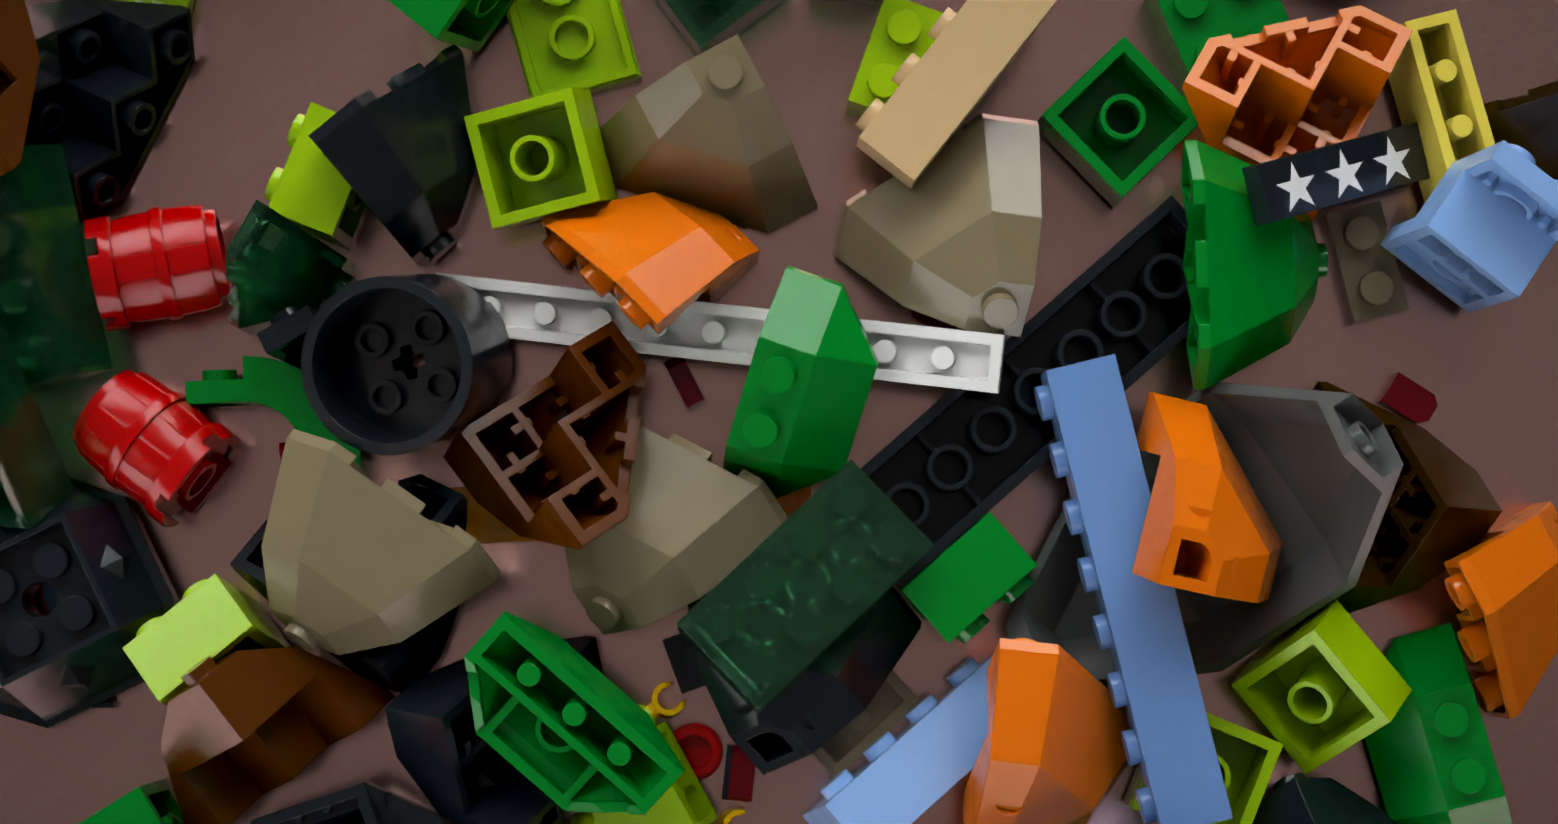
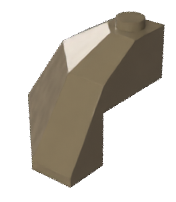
M738 34L687 60L636 94L600 127L614 186L618 190L635 195L655 192L718 213L732 223L766 235H770L818 209L789 134Z
M981 113L962 126L963 132L948 141L911 189L893 176L869 193L864 189L847 200L835 247V256L903 307L963 330L1021 337L1035 286L1042 223L1039 124L1037 121Z
M638 415L637 419H640L635 462L631 466L628 490L631 497L628 517L625 521L580 550L564 547L572 591L585 608L589 619L599 628L603 635L643 628L700 599L786 535L793 527V524L766 482L744 469L738 475H735L711 462V452L675 433L668 440L644 428L642 426L643 417Z
M293 429L286 438L261 549L269 608L286 626L283 635L294 645L308 652H312L315 647L337 655H343L400 643L497 580L501 571L476 538L457 525L453 528L428 520L420 513L426 504L389 478H386L381 486L371 481L355 461L357 456L337 442Z

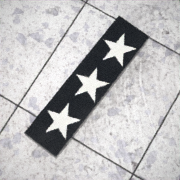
M1417 122L1242 168L1256 226L1430 178Z

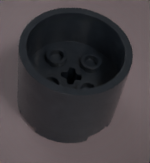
M440 274L371 277L356 281L340 289L315 314L308 327L302 347V380L306 396L316 416L338 439L351 447L372 454H405L453 441L461 429L497 407L505 387L509 386L513 364L511 341L508 337L505 323L494 306L471 287L453 279V277ZM423 354L425 365L413 368L411 357Z

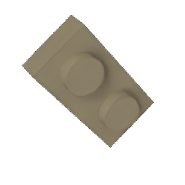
M1381 201L1323 215L1321 218L1349 324L1354 325L1410 310L1396 257L1380 245L1389 232Z
M892 670L867 708L812 754L835 777L856 762L874 741L889 731L921 700Z

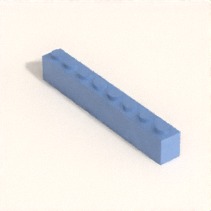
M1111 354L1046 370L1040 375L1042 385L1034 387L1035 399L1042 421L1050 419L1052 421L1057 442L1048 445L1050 459L1056 478L1066 476L1071 499L1063 501L1064 514L1070 534H1080L1086 557L1077 559L1079 574L1085 592L1095 591L1100 614L1092 616L1093 629L1099 649H1109L1115 672L1106 674L1107 685L1114 707L1124 706L1129 730L1121 731V739L1129 766L1139 765L1144 787L1135 789V794L1143 823L1212 824L1232 819L1233 816L1175 588L1157 584L1132 573L1151 493L1116 356Z

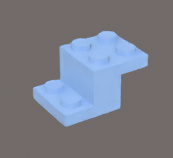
M1503 140L1453 162L1417 216L1392 226L1380 245L1467 313L1518 298L1556 241H1558V180L1553 179L1536 166L1535 158L1527 150Z

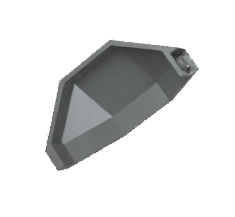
M1218 382L1207 389L1197 391L1186 399L1207 405L1283 542L1270 597L1266 601L1251 603L1175 588L1196 674L1225 670L1357 585L1404 464L1383 422L1355 394ZM1140 450L1149 490L1152 494L1161 456ZM1062 508L1036 561L1037 566L1032 569L1029 575L1033 584L1018 597L1005 623V628L1009 639L1029 638L1036 642L1060 645L1104 686H1108L1106 674L1115 672L1109 649L1100 650L1096 641L1092 616L1100 614L1095 591L1085 592L1077 564L1078 558L1086 557L1080 534H1070L1064 509Z

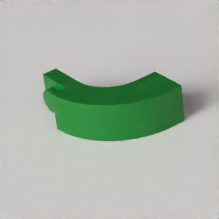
M243 356V379H237V370L202 371V381H185L186 402L195 408L243 406L273 408L281 413L292 424L294 429L337 442L357 456L355 461L370 479L368 452L361 451L344 443L322 424L306 396L301 369L271 358Z

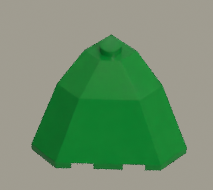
M1184 140L1180 189L1188 224L1183 270L1191 305L1186 351L1194 390H1202L1215 385L1291 342L1315 301L1318 278L1327 276L1328 253L1325 243H1317L1312 220L1307 213L1256 226L1242 168L1251 166V164L1198 140Z

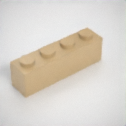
M967 0L957 13L948 7L927 34L934 40V43L923 57L919 58L916 54L912 53L892 78V81L899 86L885 104L876 98L855 126L863 131L858 138L856 147L911 189L1053 10L1058 0Z

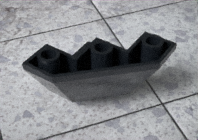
M61 0L26 6L40 54V63L20 163L73 221L81 224L85 220L91 219L124 200L195 61L191 10L187 7L116 0Z
M761 553L703 597L688 604L700 675L729 736L763 775L811 755L862 713L921 629L922 622L888 581Z

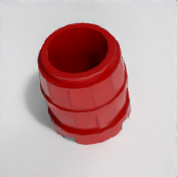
M203 204L168 208L160 206L113 220L109 215L84 221L85 240L94 238L97 250L96 253L87 256L101 319L107 318L105 327L107 332L131 328L133 322H148L168 318L171 321L183 319L185 315L220 307L223 305V299L233 297L224 237L215 208L205 210Z
M125 370L115 375L97 391L81 412L72 434V439L77 444L78 453L104 476L106 482L115 490H122L134 500L144 505L146 513L164 528L174 527L179 524L172 515L181 508L192 514L204 503L219 485L232 464L224 457L228 445L238 451L240 444L237 435L221 423H211L200 411L186 402V396L181 392H174L145 372L136 373L133 370Z

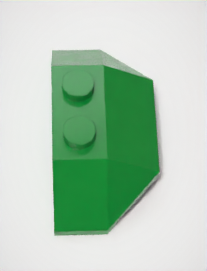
M787 266L759 335L726 443L723 469L735 475H738L744 469L763 479L776 499L844 472L879 364L865 330L850 303L851 299L844 284L791 266Z
M504 611L464 656L466 672H468L475 733L564 811L595 813L628 812V814L645 815L684 773V766L649 714L560 636Z
M1451 622L1394 637L1385 657L1411 687L1412 691L1391 722L1365 737L1388 817L1395 824H1513L1474 689Z

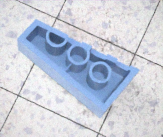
M992 656L979 663L973 657L963 662L946 678L952 685L937 699L930 693L904 715L909 723L896 735L893 736L887 731L874 741L862 753L867 760L850 773L847 769H844L819 791L824 797L802 815L809 824H912L974 767L988 733L987 668Z

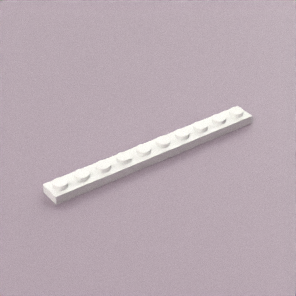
M436 273L453 277V279L471 287L487 302H490L502 317L509 339L573 345L613 321L636 353L749 366L759 335L770 310L767 308L694 301L669 326L658 334L649 324L643 329L635 326L617 306L618 301L609 292L601 298L592 289ZM859 319L879 362L873 380L997 394L1000 392L1005 334Z

